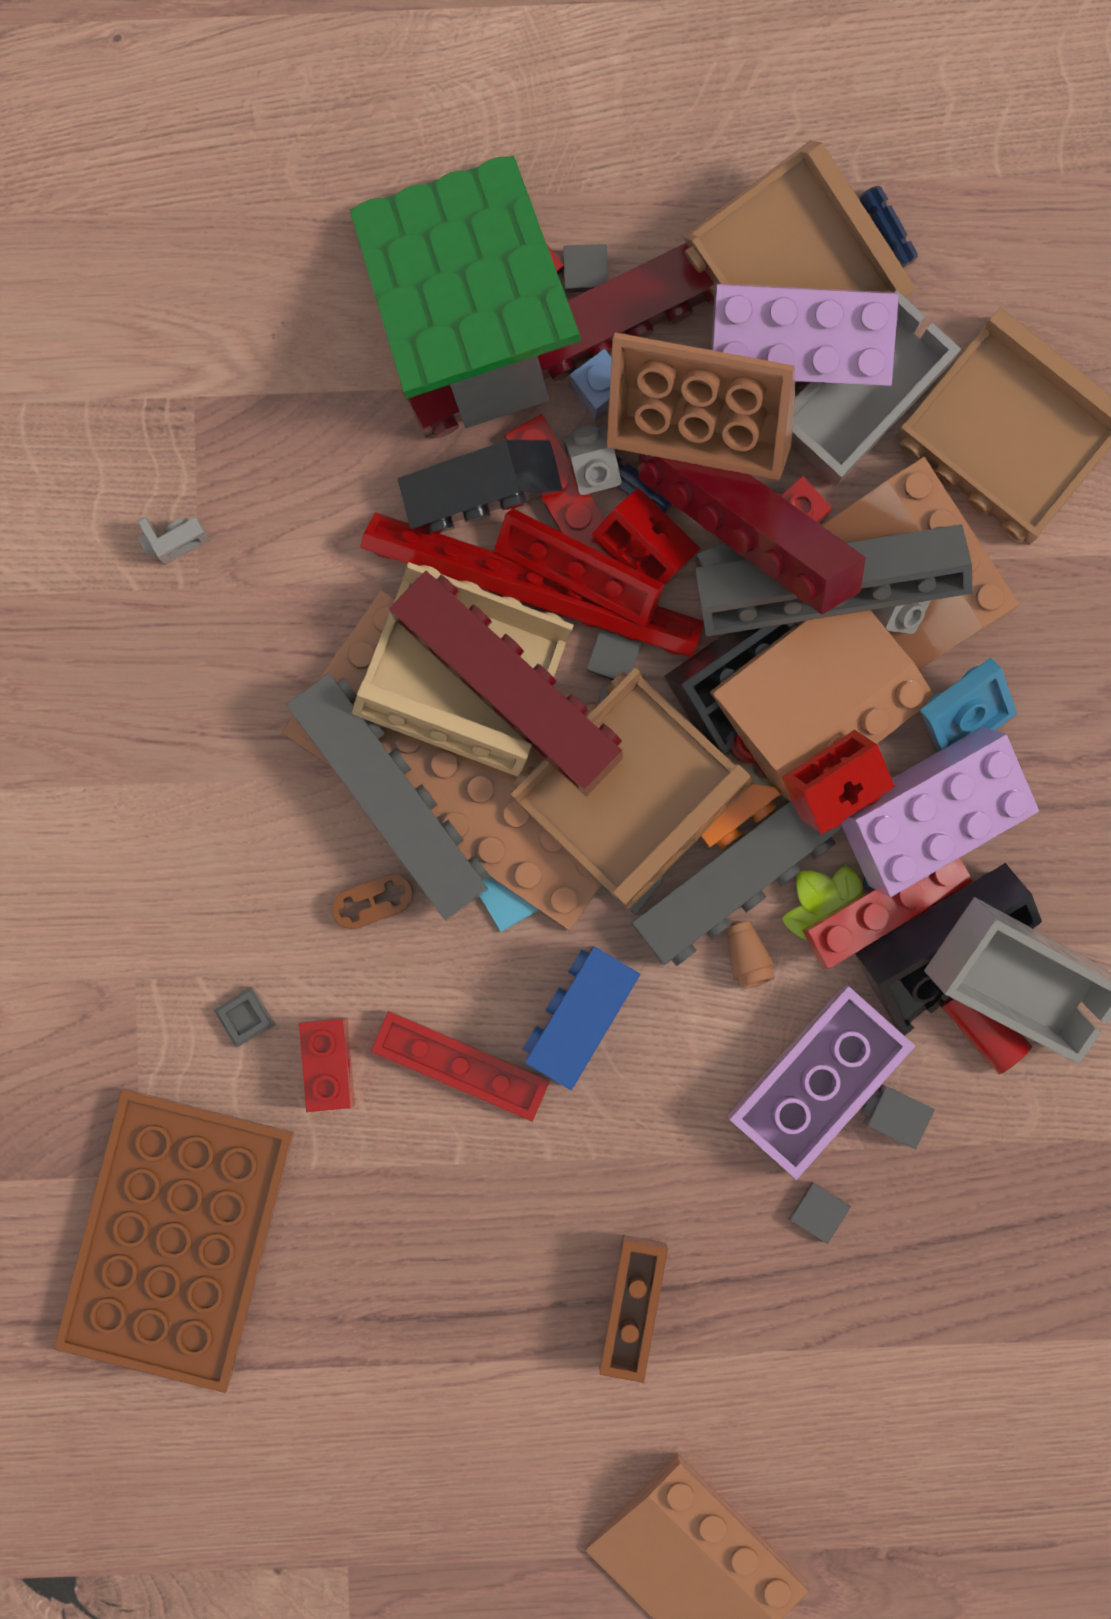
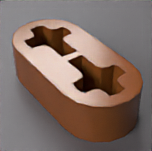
M389 874L339 894L333 902V917L344 928H362L406 910L413 900V888L410 882L401 875ZM393 881L396 887L403 886L406 893L400 896L401 904L398 906H394L391 901L376 903L374 897L387 891L386 884ZM349 897H352L356 903L368 899L371 903V907L359 912L360 920L357 922H353L351 917H343L341 915V910L346 907L345 900Z

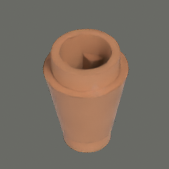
M751 921L738 923L727 928L734 980H739L741 989L756 987L773 980L775 977L772 969L775 967V964L756 930L753 929Z

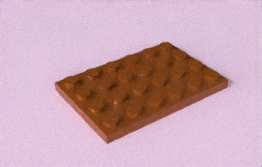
M122 1089L54 1349L226 1393L231 1380L294 1132Z

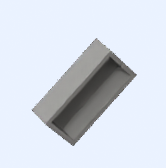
M897 290L894 292L899 294L892 386L809 382L795 397V416L791 446L834 486H837L949 367L961 351V348L933 323L926 328L919 339L914 333L919 329L926 316Z
M975 897L924 970L945 995L1080 1064L1102 1032L1078 1008L1080 1002L1101 1022L1108 1024L1111 1020V973L1106 968Z

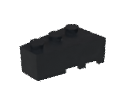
M505 440L397 478L410 529L428 528L430 535L454 529L453 522L464 519L465 523L490 517L491 511L518 508L526 505L529 500L563 491L550 440Z
M796 622L723 634L693 655V658L690 657L664 676L693 726L725 756L733 747L731 742L738 733L710 691L797 625Z

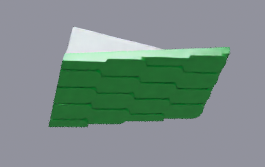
M514 155L493 158L484 162L479 167L467 171L451 172L437 181L428 184L412 185L395 195L386 198L370 199L350 209L406 399L450 385L465 428L550 401L537 355L580 342L581 338Z

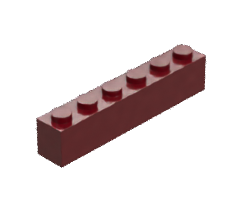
M639 453L638 478L647 487L660 494L672 503L674 507L691 517L705 530L711 532L730 546L736 553L742 555L761 569L767 576L773 578L821 615L861 592L866 557L752 475Z
M426 570L389 608L394 620L526 742L531 743L532 747L587 797L623 759L622 749L618 747L622 740L604 723L599 728L586 717L589 713L588 708L577 697L570 693L565 698L553 687L557 682L556 679L543 666L537 663L532 668L520 656L524 653V650L515 640L507 634H504L501 638L488 627L492 621L480 608L472 604L468 609L456 598L460 594L459 590L446 577L440 575L435 579Z

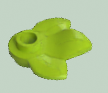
M847 865L842 866L832 879L817 871H800L796 875V890L802 906L787 912L782 917V921L793 934L807 940L802 931L803 929L863 894L860 878Z

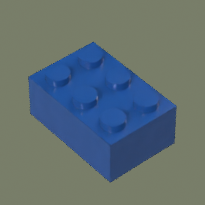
M593 946L590 953L581 949L568 973L575 976L568 990L565 991L560 987L557 989L545 1010L552 1015L544 1029L537 1025L535 1026L522 1049L529 1053L525 1061L526 1064L571 1091L641 975Z

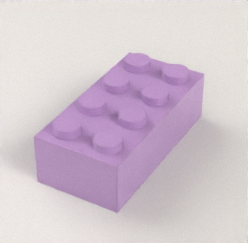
M715 283L711 350L794 365L795 381L892 386L899 294L880 291Z
M981 727L891 778L895 786L894 788L880 796L879 800L875 803L863 807L845 819L841 825L869 887L892 897L1038 813L1039 809L1007 734Z
M843 985L726 1117L797 1180L914 1049L915 1045L853 989Z

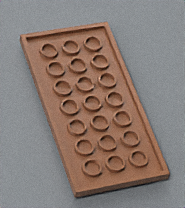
M380 590L318 681L329 673L335 682L344 678L355 694H358L390 614L389 608L395 601L394 598ZM293 715L281 733L331 767ZM379 725L385 735L378 740L388 753L396 748L409 765L411 770L405 776L412 786L417 788L423 784L437 803V806L431 810L440 824L449 820L464 841L457 845V847L468 860L475 855L490 877L570 931L601 884L514 800L511 793L516 789L513 783L517 776ZM532 746L520 774L529 766L535 769L545 759Z

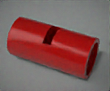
M951 997L946 999L945 1003L941 1005L944 1012L998 1074L1009 1070L1032 1049V1045L1022 1034Z

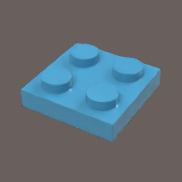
M991 657L980 666H975L968 670L961 680L946 691L933 696L927 705L920 709L936 752L941 751L981 727L997 730L1017 715L1002 668Z

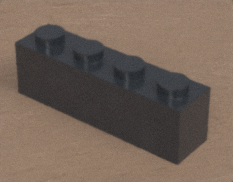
M1006 863L984 874L981 878L949 895L939 903L855 953L866 979L894 1026L904 1036L915 1028L911 1022L927 1009L932 1014L945 1003L941 998L944 993L924 970L974 897L1032 929L1042 922L1031 892Z

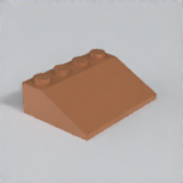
M621 333L614 334L612 342L607 447L780 480L792 441L795 416L794 365Z
M925 457L894 475L822 525L845 543L886 537L893 534L929 530L936 527L963 525L972 563L973 594L931 600L925 616L914 634L888 631L915 663L918 670L1020 605Z
M871 610L799 622L710 691L772 786L779 791L780 796L791 802L792 800L782 779L783 775L854 729L878 744L926 706L928 701L935 696L915 663Z
M678 1453L585 1548V1551L653 1619H783L809 1592L804 1578Z

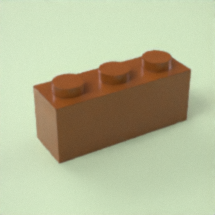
M627 1235L622 1236L599 1362L600 1375L644 1383L668 1247L665 1242Z

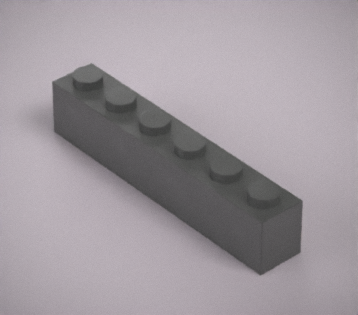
M963 525L936 527L929 530L846 542L866 557L861 592L822 615L798 599L796 595L773 578L767 576L747 559L697 567L695 569L706 637L973 594L972 563Z
M328 673L287 703L286 706L444 920L447 921L489 890L483 881L489 878L490 875L475 855L467 860L457 847L464 840L451 822L447 820L440 824L431 810L437 806V803L423 784L414 788L406 778L405 774L411 768L395 748L388 753L378 740L385 735L380 726L351 714L352 704L355 702L357 695L346 680L342 678L335 682Z
M789 801L631 924L663 965L671 960L675 966H678L697 951L692 945L704 934L713 939L729 927L732 923L727 917L739 907H742L746 913L764 900L766 895L762 890L776 880L781 886L799 873L801 869L796 863L811 853L814 859H816L834 846L836 843L831 836L841 830L842 825L828 830L821 835L799 819L793 803Z

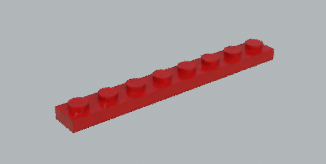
M376 512L362 536L360 548L371 551L379 557L392 558L407 564L410 562L418 566H430L438 570L440 574L457 581L472 582L480 588L497 593L501 597H511L537 606L545 612L558 613L579 620L590 627H600L619 633L629 640H640L661 647L671 654H682L693 658L704 621L657 606L652 621L646 627H643L497 552L440 533L430 535L428 529H410L409 523Z

